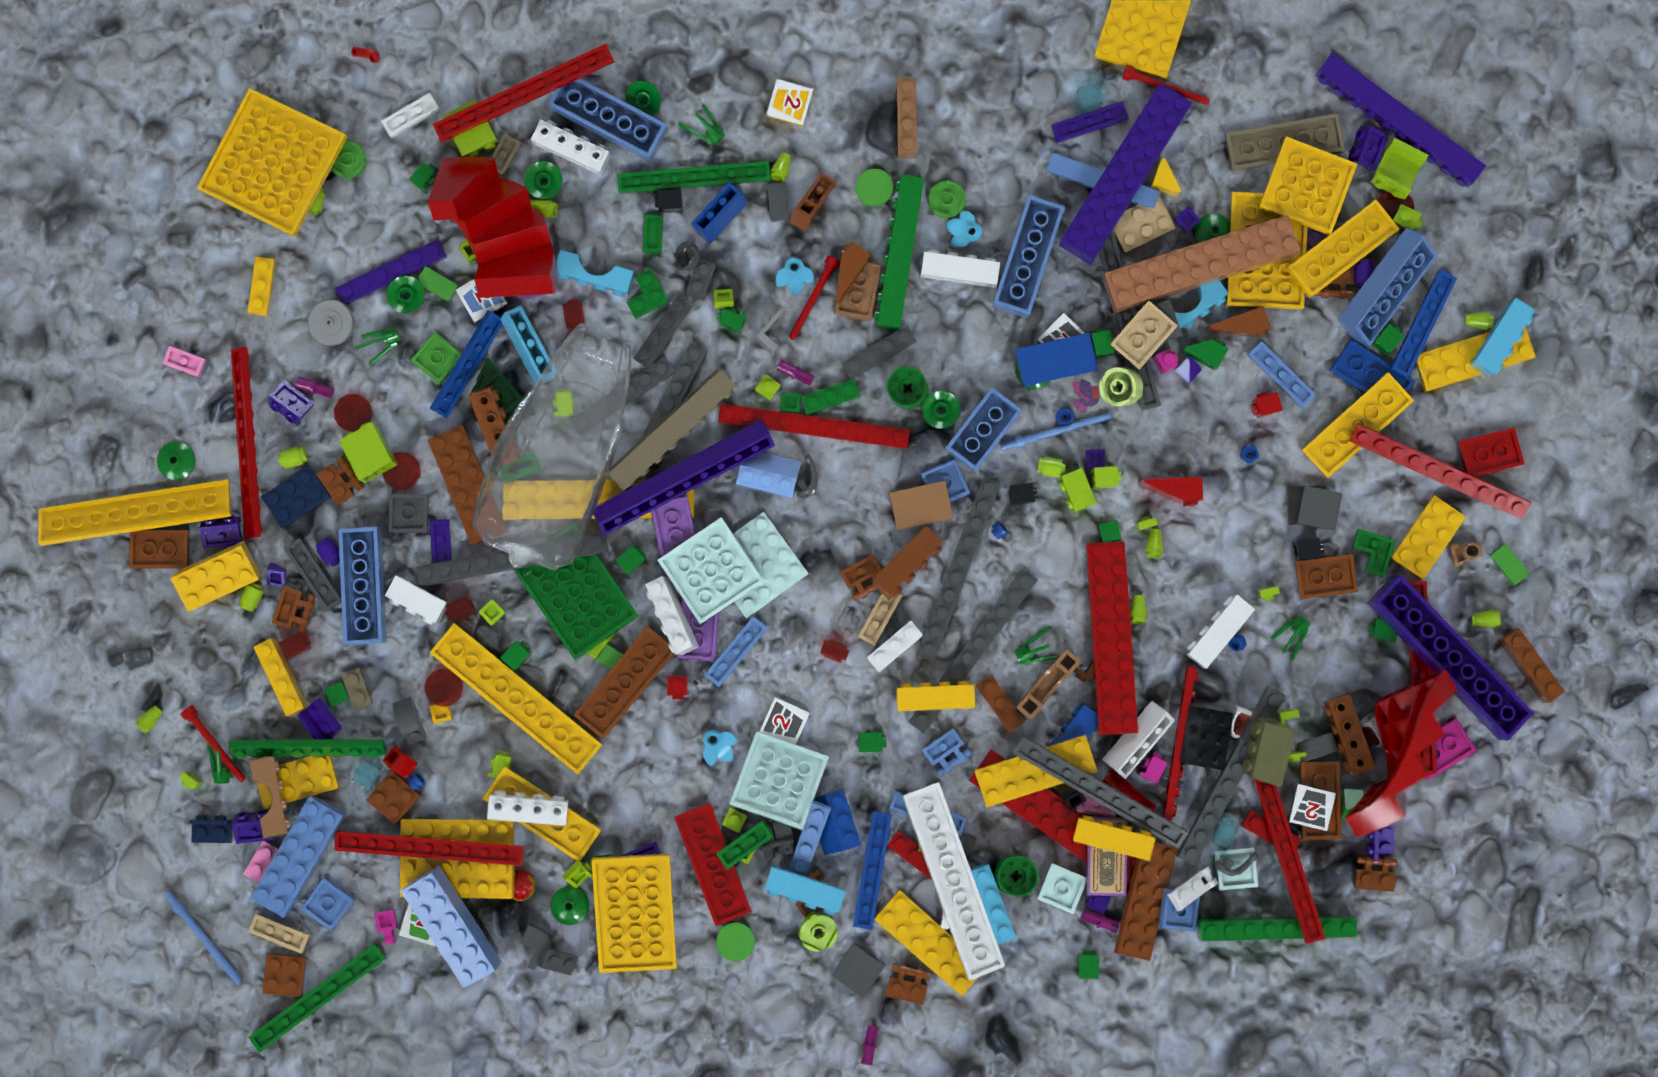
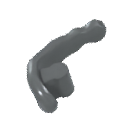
M806 455L805 459L811 471V483L808 486L803 480L798 482V486L802 490L797 493L798 498L810 497L817 489L818 475L810 455Z
M1253 852L1242 865L1232 870L1230 869L1234 865V861L1227 857L1223 859L1222 863L1219 860L1215 861V867L1228 876H1236L1243 873L1257 860L1258 853Z

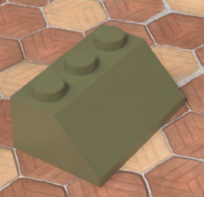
M1255 716L1251 727L1250 739L1247 744L1245 760L1242 764V772L1253 779L1282 786L1296 730L1275 718Z

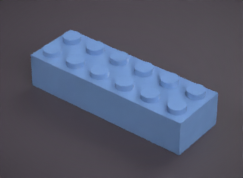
M582 79L557 89L548 103L552 111L650 163L669 130L667 124Z
M1028 195L992 307L1029 318L1065 206Z
M1406 228L1380 264L1377 265L1368 280L1365 281L1359 292L1353 297L1347 308L1341 313L1338 320L1352 339L1370 347L1438 255L1423 234Z
M382 528L338 529L343 645L387 643Z
M315 795L309 796L250 899L283 918L289 916L334 839L336 831L339 830L348 814Z
M439 865L412 880L401 890V893L463 988L494 972L502 963Z

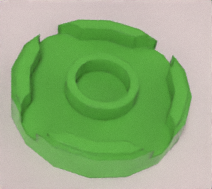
M345 141L331 170L343 179L358 177L363 173L367 164L365 151L359 144L353 141Z
M869 169L858 177L856 194L863 204L879 207L886 204L892 196L893 182L885 171Z
M945 180L939 182L929 192V208L933 214L940 218H954L965 207V193L962 187L954 181Z
M728 923L717 934V949L727 960H744L754 949V934L744 923Z

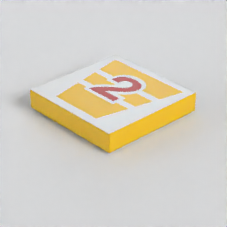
M777 79L767 111V117L803 127L813 89Z

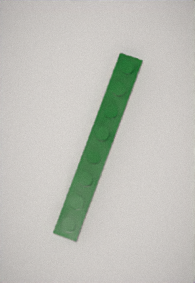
M769 161L617 174L619 194L727 185L728 182L733 185L771 181Z
M383 739L229 740L228 746L232 755L238 758H244L245 756H255L258 758L264 756H274L277 758L283 756L298 758L302 756L379 757L387 753V747Z
M374 943L248 1038L258 1052H262L387 958L377 944Z

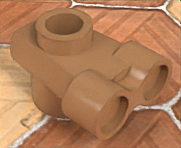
M1455 543L1449 545L1455 567L1464 565L1463 562L1483 556L1480 543L1464 545ZM1469 548L1474 549V555H1469L1467 550Z

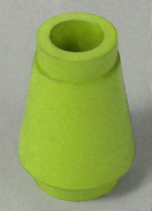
M781 152L770 171V177L773 180L785 182V179L788 178L792 157L790 154Z
M530 200L531 207L540 213L541 216L548 219L557 216L558 204L554 203L553 200Z
M1489 311L1465 314L1464 325L1483 330L1492 329L1494 314L1489 313Z
M1150 529L1145 548L1147 557H1162V553H1164L1162 530Z
M1134 595L1130 609V622L1133 624H1145L1146 619H1148L1145 596Z
M1491 609L1471 614L1472 626L1491 628L1500 626L1499 610Z
M154 705L136 719L135 725L147 734L149 731H152L163 712Z

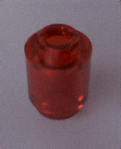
M825 639L820 654H823L825 658L841 663L842 660L846 661L850 650L846 649L847 645L832 639L830 641Z

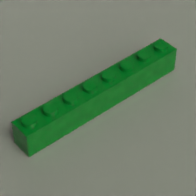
M902 174L901 180L897 179L895 191H899L898 199L894 198L892 207L893 210H896L895 217H891L889 228H893L892 236L888 235L886 247H890L889 254H885L883 265L887 266L886 273L882 272L880 284H884L883 292L879 291L877 302L881 303L880 310H876L874 321L878 322L877 327L900 330L924 178Z
M1352 915L1318 916L1325 938L1357 937L1356 917ZM1297 917L1197 919V938L1201 942L1303 939Z

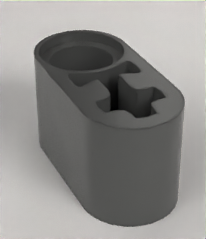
M1332 732L1297 743L1299 751L1306 752L1307 755L1302 757L1303 762L1338 751Z

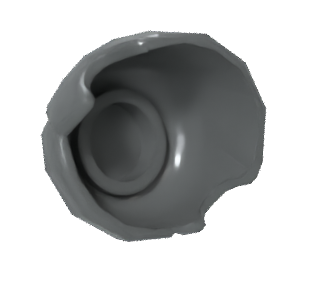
M682 242L673 253L675 258L673 266L677 270L690 271L696 268L700 262L699 248L692 242Z

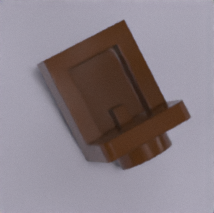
M1091 660L1085 673L1076 668L1073 671L1076 673L1075 677L1083 682L1086 679L1091 681L1095 675L1094 660Z

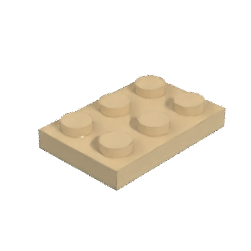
M1159 196L1154 209L1138 204L1126 210L1113 231L1123 253L1126 254L1175 230L1176 227Z
M1148 301L1110 345L1140 370L1178 325Z

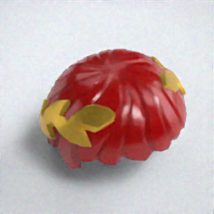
M526 869L514 870L513 899L515 901H525L532 897L535 892L536 880L534 875Z

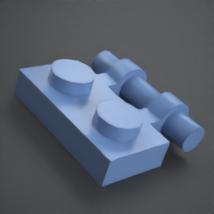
M954 728L922 749L932 766L938 762L942 765V767L936 770L940 777L945 773L949 774L952 768L959 763L963 764L967 761L966 758L972 755L968 748L962 753L958 748L964 743ZM954 752L956 757L946 762L944 758Z

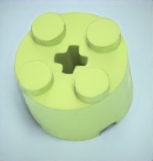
M1116 367L1109 369L1100 381V394L1105 401L1114 406L1134 404L1143 394L1142 378L1136 370L1131 368Z

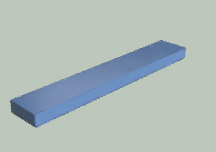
M1053 153L1046 172L1093 189L1104 171ZM1141 185L1131 203L1154 209L1160 191Z

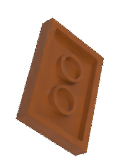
M141 530L130 532L129 568L183 569L189 566L190 531Z
M1353 554L1294 562L1300 600L1358 592Z

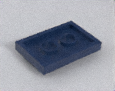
M308 465L261 496L282 529L331 498L311 465Z

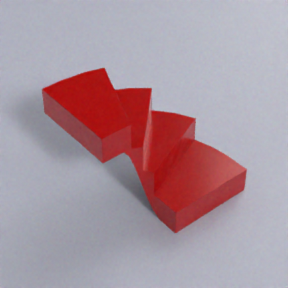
M443 158L428 199L433 221L452 219L465 235L478 263L474 281L479 298L554 294L558 280V268L547 223L541 214L531 207L527 188L514 181L500 178L494 158Z
M1446 669L1389 693L1376 702L1375 718L1387 760L1388 775L1386 780L1373 784L1345 817L1357 838L1406 817V795L1404 790L1428 776L1416 755L1445 735L1433 713L1444 705L1457 690Z

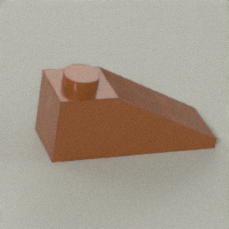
M820 173L794 209L790 223L806 232L837 181Z
M851 242L850 245L846 244L840 253L842 257L836 292L837 304L844 298L871 258L869 252L854 242Z
M1262 306L1209 325L1207 331L1249 337L1256 335L1258 338L1268 334L1267 330L1271 328V324L1265 308Z

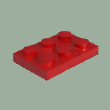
M1515 427L1457 442L1464 470L1474 476L1524 465Z

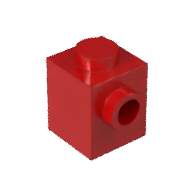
M1267 392L1257 394V398L1252 400L1251 410L1253 415L1257 416V419L1283 411L1278 392L1269 395Z
M667 676L668 696L672 695V699H684V695H688V676Z
M395 745L383 759V762L392 771L404 778H407L418 765L417 761L409 753Z

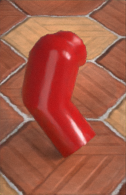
M353 47L351 50V54L354 57L370 58L372 63H377L380 60L379 52L376 49Z

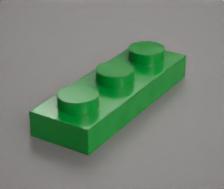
M855 379L802 396L801 400L806 415H811L860 398L861 395Z
M763 820L716 854L728 870L775 835Z

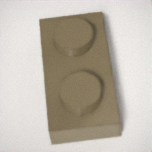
M505 133L491 158L495 159L498 174L503 177L522 145L520 141Z
M361 668L341 674L354 710L373 704Z

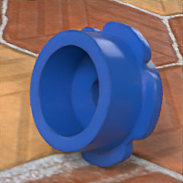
M1064 407L1056 413L1059 425L1073 423L1075 415L1072 410Z
M1245 445L1242 447L1240 458L1243 461L1251 464L1254 460L1258 459L1259 453L1255 446Z
M1000 522L992 525L993 530L991 532L998 540L1000 538L1004 540L1005 536L1009 534Z
M1236 633L1228 642V645L1232 650L1240 651L1246 647L1247 643L1243 635Z
M418 773L409 775V786L413 790H422V787L426 784L422 776Z

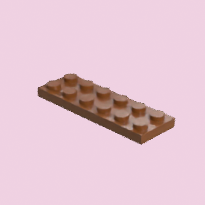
M464 425L428 439L470 544L475 545L506 532L507 528Z
M647 625L573 715L604 739L675 654L670 650L668 642Z
M1154 842L1150 861L1136 858L1114 953L1148 961L1151 960L1158 931L1163 889H1168L1177 852L1176 847Z

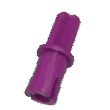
M782 359L776 369L790 376L792 380L796 379L807 385H811L814 380V375Z
M299 376L295 383L296 388L309 391L312 395L318 394L327 398H332L335 389L333 387L321 384L318 380L311 381Z
M1086 909L1081 913L1080 919L1082 921L1096 925L1097 928L1102 927L1114 933L1118 930L1117 927L1112 925L1119 926L1120 921L1108 918L1103 913L1097 914Z
M875 1025L867 1026L865 1042L862 1043L864 1048L861 1064L873 1065L879 1029Z

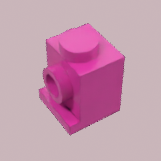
M1170 348L1153 357L1161 375L1179 366L1177 364L1179 361L1174 351L1171 352Z
M1154 752L1150 758L1147 757L1142 765L1144 770L1143 772L1139 771L1138 775L1157 784L1167 762L1163 761V756Z

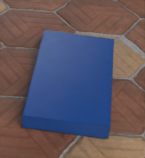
M1090 333L1015 349L1023 387L1098 370Z
M1353 339L1348 341L1329 370L1363 394L1387 372L1406 392L1409 391L1415 382L1410 377L1405 379L1390 371L1391 364Z

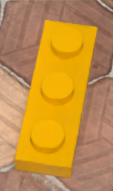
M255 257L247 312L249 314L268 316L276 264L275 259Z

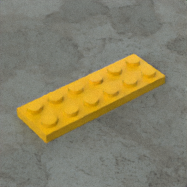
M1374 200L1286 269L1307 296L1311 298L1396 233L1399 227L1380 203Z
M1526 326L1522 330L1524 332L1522 338L1513 344L1512 348L1514 350L1511 355L1503 360V368L1536 358ZM1490 332L1420 353L1416 366L1424 391L1428 392L1484 374L1471 366L1470 363Z
M1387 372L1301 451L1326 478H1329L1362 448L1349 441L1358 423L1380 432L1414 400Z
M1086 735L1045 747L1090 774L1098 772ZM1019 756L974 770L986 807L1064 783Z
M506 766L502 768L482 798L489 803L490 793L494 794V791H505L506 795H514V792L526 793L525 796L533 797V794H543L545 798L553 799L552 796ZM570 808L567 809L566 826L518 822L576 861L578 859L581 861L601 831L599 827Z
M901 890L896 892L874 918L876 922L961 996L977 980V978L968 980L952 935Z

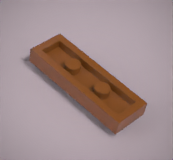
M992 675L976 685L1008 733L1025 722Z

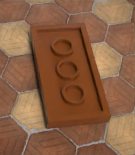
M1300 762V785L1336 793L1328 830L1324 831L1301 825L1302 840L1341 839L1340 762Z

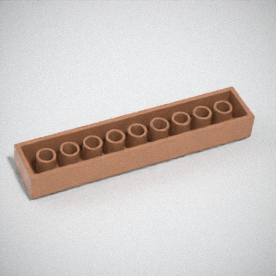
M1285 215L1104 273L1103 281L1114 314L1144 305L1148 301L1154 302L1211 282L1223 280L1295 257L1300 252V248L1289 216Z

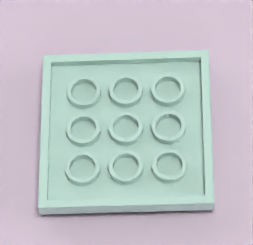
M764 512L733 533L764 580L763 583L734 601L746 619L809 574Z
M722 517L658 559V562L699 624L764 582Z
M756 732L730 805L803 830L829 756Z

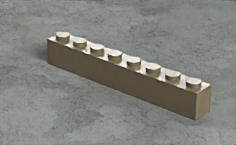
M716 369L605 473L621 490L624 491L625 489L632 488L639 476H645L650 471L649 467L653 463H659L664 458L663 454L667 450H673L678 445L677 441L681 437H687L692 432L691 428L695 424H701L706 419L705 415L709 411H715L720 406L719 402L723 398H729L734 393L733 389L736 386L721 369Z

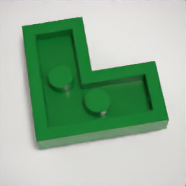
M652 268L634 276L643 294L626 302L635 320L669 303Z
M1357 529L1352 548L1370 553L1364 572L1383 578L1385 577L1396 541Z

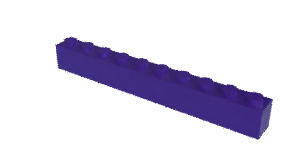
M1334 53L1328 57L1315 76L1321 84L1330 86L1336 95L1345 97L1349 100L1348 103L1351 106L1360 108L1364 111L1363 113L1366 117L1375 119L1379 122L1381 128L1394 133L1396 139L1404 141L1410 146L1428 154L1429 156L1426 161L1436 164L1445 175H1451L1460 186H1466L1467 188L1471 186L1486 167L1485 164Z
M759 420L590 510L605 536L774 447L775 444L762 420Z

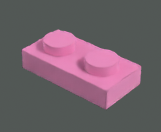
M169 346L162 364L200 378L207 360Z
M1086 795L1084 796L1087 801L1077 806V812L1116 817L1114 811Z
M262 841L243 874L259 883L279 848L268 841Z

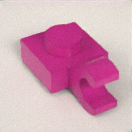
M395 909L375 913L377 932H384L385 944L396 943L393 929L398 928Z

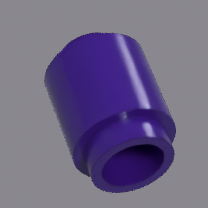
M1359 260L1354 266V284L1358 285L1357 288L1361 289L1365 281L1374 272V265H1372L1371 260Z
M325 538L315 546L317 553L327 566L331 565L334 567L340 563L339 549L333 540L330 541L329 538Z

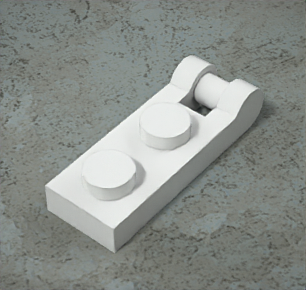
M1209 866L1204 867L1167 894L1177 911L1184 909L1210 888L1218 884L1217 879L1211 875ZM1202 877L1207 881L1205 884L1201 880Z

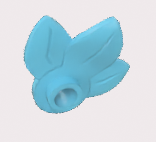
M962 211L960 219H952L946 223L947 230L954 235L950 242L952 247H966L970 241H977L982 236L981 226L976 223L974 215L968 211ZM974 228L976 230L975 234L970 235V230Z
M797 257L788 259L785 267L779 270L776 275L777 287L787 285L789 290L796 296L803 290L804 283H813L814 281L812 271L805 267L802 260ZM796 264L798 269L792 270L791 265Z
M709 730L705 733L703 737L705 744L703 757L708 765H714L718 758L726 762L733 761L731 746L738 740L732 733H720L717 730ZM711 736L717 738L715 743L710 742L709 738Z

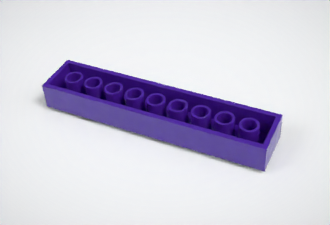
M1161 83L1158 85L1063 235L1058 246L1092 265L1193 102Z
M1402 575L1391 576L1368 600L1367 604L1434 673L1446 669L1457 687L1454 694L1498 740L1509 741L1534 714Z

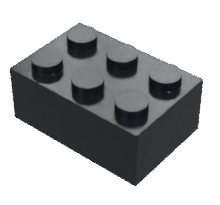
M1189 705L1179 763L1224 771L1234 713Z

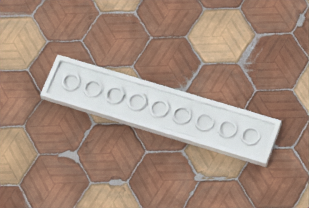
M939 782L902 795L968 980L1005 967Z

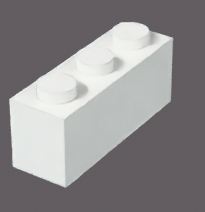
M400 576L394 577L385 594L389 598L388 602L397 607L399 604L406 607L405 611L414 616L418 613L423 616V621L431 625L433 622H440L449 605L445 600Z
M909 621L871 653L867 659L879 673L921 638L923 634L912 621Z

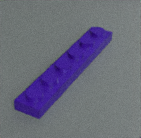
M437 239L336 287L335 290L341 302L348 305L388 286L397 277L414 274L424 269L425 266H431L447 258V255Z

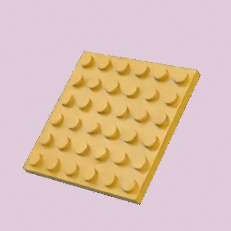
M249 88L196 189L296 237L348 136Z

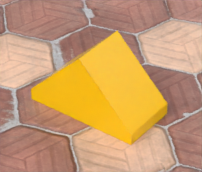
M1164 157L1158 164L1150 188L1176 197L1182 191Z

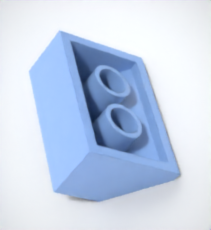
M761 453L740 465L736 485L793 499L801 461Z

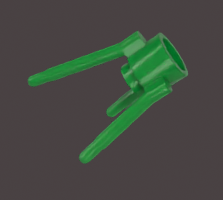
M704 104L702 108L713 125L711 126L699 113H696L695 116L708 128L705 133L707 137L687 125L678 123L680 127L705 140L709 145L711 143L717 145L725 136L724 129L719 126Z
M388 327L384 330L362 335V338L381 336L355 346V349H360L381 340L384 341L385 345L390 344L369 362L372 365L392 348L398 346L397 342L400 341V337L395 327Z
M1299 615L1296 619L1291 618L1285 626L1271 637L1274 640L1292 626L1290 630L1294 634L1282 651L1285 654L1299 635L1300 637L1290 658L1291 660L1295 659L1302 641L1309 631L1307 628L1310 626V623Z
M1051 626L1043 629L1025 643L1018 645L1019 649L1014 650L1020 665L1023 663L1028 665L1049 661L1058 657V655L1031 659L1033 654L1050 646L1047 644L1033 650L1027 647L1052 628Z
M207 742L214 783H230V778H234V775L230 770L228 771V767H221L219 750L216 751L215 764L213 749ZM233 756L232 761L235 763V765L237 757Z

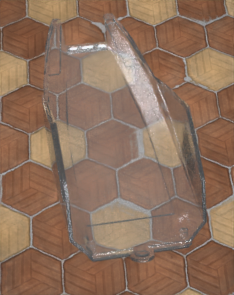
M580 323L558 347L533 388L518 405L496 441L476 500L473 527L482 537L485 545L509 553V562L514 567H524L530 561L555 571L560 567L573 563L599 502L622 432L620 428L630 381L631 341L624 339L614 364L580 351L588 326L587 324Z

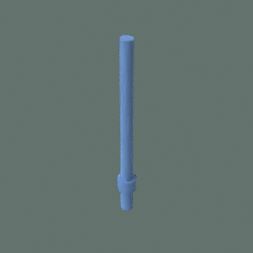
M1109 411L1029 436L1015 437L1012 441L1000 444L1002 451L1015 447L1019 449L1025 447V444L1112 419L1111 413Z
M171 891L167 892L164 897L172 905V910L176 915L179 914L235 984H240L243 979L185 910L186 906L179 902Z

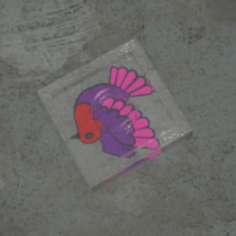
M1097 371L1085 373L1060 385L1071 410L1074 412L1076 420L1110 405L1100 394L1099 384L1101 380Z

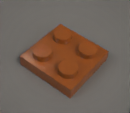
M391 770L366 801L396 825L421 797V794L413 790L405 780Z
M268 953L266 955L262 993L303 996L307 957Z

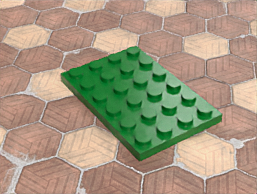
M574 523L548 542L584 535ZM596 554L514 570L575 661L639 617Z

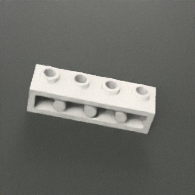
M540 119L531 138V142L534 145L600 176L602 175L611 157L606 146L599 143L596 146L590 143L591 140L581 135L579 138L573 135L574 132L567 128L562 130L556 127V123L550 120L545 122Z
M929 249L928 252L924 251L920 276L922 278L996 288L1000 262H996L994 258L981 260L977 259V256L974 255L960 257L958 253L947 252L946 255L939 254L940 251Z
M661 576L645 584L647 587L646 594L655 606L653 608L654 613L662 622L661 629L670 641L668 643L670 650L675 655H684L698 648L699 645L670 578Z
M1238 595L1229 596L1224 601L1223 605L1225 607L1221 612L1219 610L1215 612L1211 617L1212 623L1209 626L1205 625L1199 632L1200 637L1198 640H1193L1186 648L1189 650L1186 655L1203 669L1209 667L1255 610Z
M1153 701L1144 708L1137 718L1138 733L1123 734L1102 759L1124 779L1129 776L1175 721L1167 711Z
M494 791V794L490 793L487 819L566 826L568 800H564V796H553V799L545 798L543 794H533V797L525 796L526 793L514 792V795H506L505 791Z

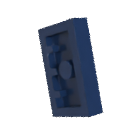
M196 815L195 819L189 820V824H192L191 843H232L231 823L233 819H227V816H215V819H207V815Z

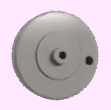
M324 300L317 303L310 311L308 328L316 341L324 345L335 346L346 342L351 337L355 328V319L351 309L343 302Z

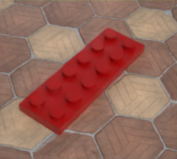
M711 803L675 816V821L715 926L751 913L752 910L735 866L727 870L716 854L727 845Z

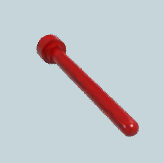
M1126 65L1123 72V80L1133 81L1135 79L1154 87H1158L1161 83L1185 98L1205 105L1210 103L1208 97L1138 73L1133 66Z
M829 255L824 261L825 269L789 334L791 340L796 339L831 272L838 269L841 263L839 260Z
M191 705L183 710L180 714L185 721L192 722L215 752L217 750L220 751V759L239 782H244V774L199 720L197 709Z

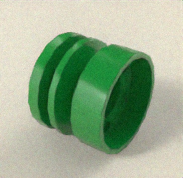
M905 366L898 368L890 375L887 382V391L890 399L896 406L901 409L911 410L923 404L928 395V385L925 377L919 370L914 367ZM912 385V392H906L905 394L904 386L909 387Z
M1017 855L1007 856L996 865L994 880L998 889L1004 894L1023 897L1030 894L1037 886L1038 870L1034 863L1026 857ZM1014 870H1016V874H1019V878H1016L1015 881L1010 877V874H1014Z

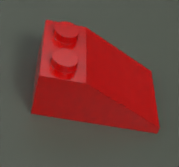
M1202 477L1143 479L1139 482V486L1178 504L1183 503V507H1194L1198 505V502L1203 501Z

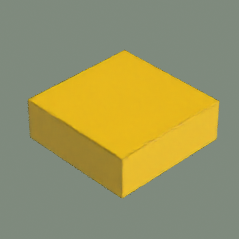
M449 701L429 705L433 724L453 719Z

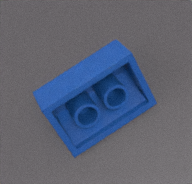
M844 789L815 797L814 801L831 807L820 837L824 856L860 846L861 841Z

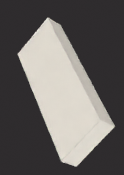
M428 93L383 119L381 122L392 139L440 111V108L431 93Z

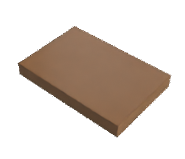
M871 262L866 264L839 304L836 303L834 314L867 321L872 320L882 269L881 264Z
M946 481L889 493L897 530L954 518Z

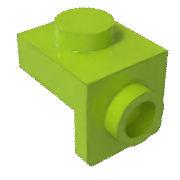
M1401 204L1393 221L1404 229L1408 228L1413 231H1419L1423 220H1420L1422 213Z
M578 859L562 877L573 887L577 888L587 877L593 880L592 866L588 862L584 864Z

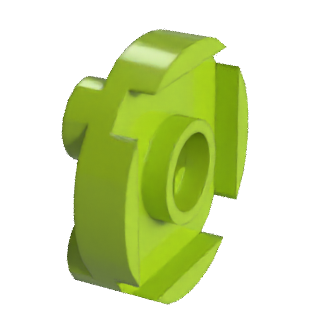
M811 912L801 922L798 936L805 948L818 952L820 949H828L835 943L838 930L831 916L825 913ZM818 928H821L822 934H817V936H814V931Z

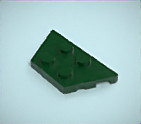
M487 357L471 392L491 385L493 390L497 389L500 397L498 403L500 408L504 407L507 418H505L506 422L535 415V411Z

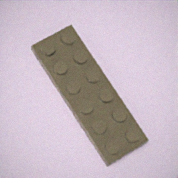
M1338 113L1225 133L1231 171L1275 164L1285 137L1331 154L1344 152L1345 148Z

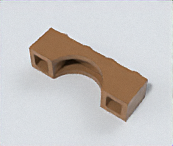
M897 78L898 159H916V78Z
M1064 649L1018 702L1015 708L1026 718L1032 720L1052 693L1070 676L1082 661L1068 649Z
M272 756L249 761L253 782L264 785L272 796L270 810L260 818L263 839L286 835L287 830L290 829L289 819L284 818L283 813L287 808L285 798L281 799L280 791H283L281 779L277 780L276 772H280L278 760L274 761Z

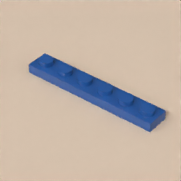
M1442 269L1437 271L1389 369L1390 371L1405 379L1409 378L1457 280L1455 276Z
M487 310L429 409L446 419L448 418L501 328V317Z
M875 811L872 813L853 927L869 930L873 928L892 814Z

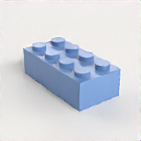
M992 387L946 446L945 451L975 473L1020 415L1022 409Z

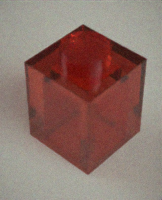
M578 299L568 300L567 304H563L565 324L568 330L587 327L582 301L578 302Z
M464 596L446 605V616L453 623H458L477 614L470 596Z
M298 632L278 643L287 660H293L312 649L310 646L312 642L307 634L304 635L303 632Z

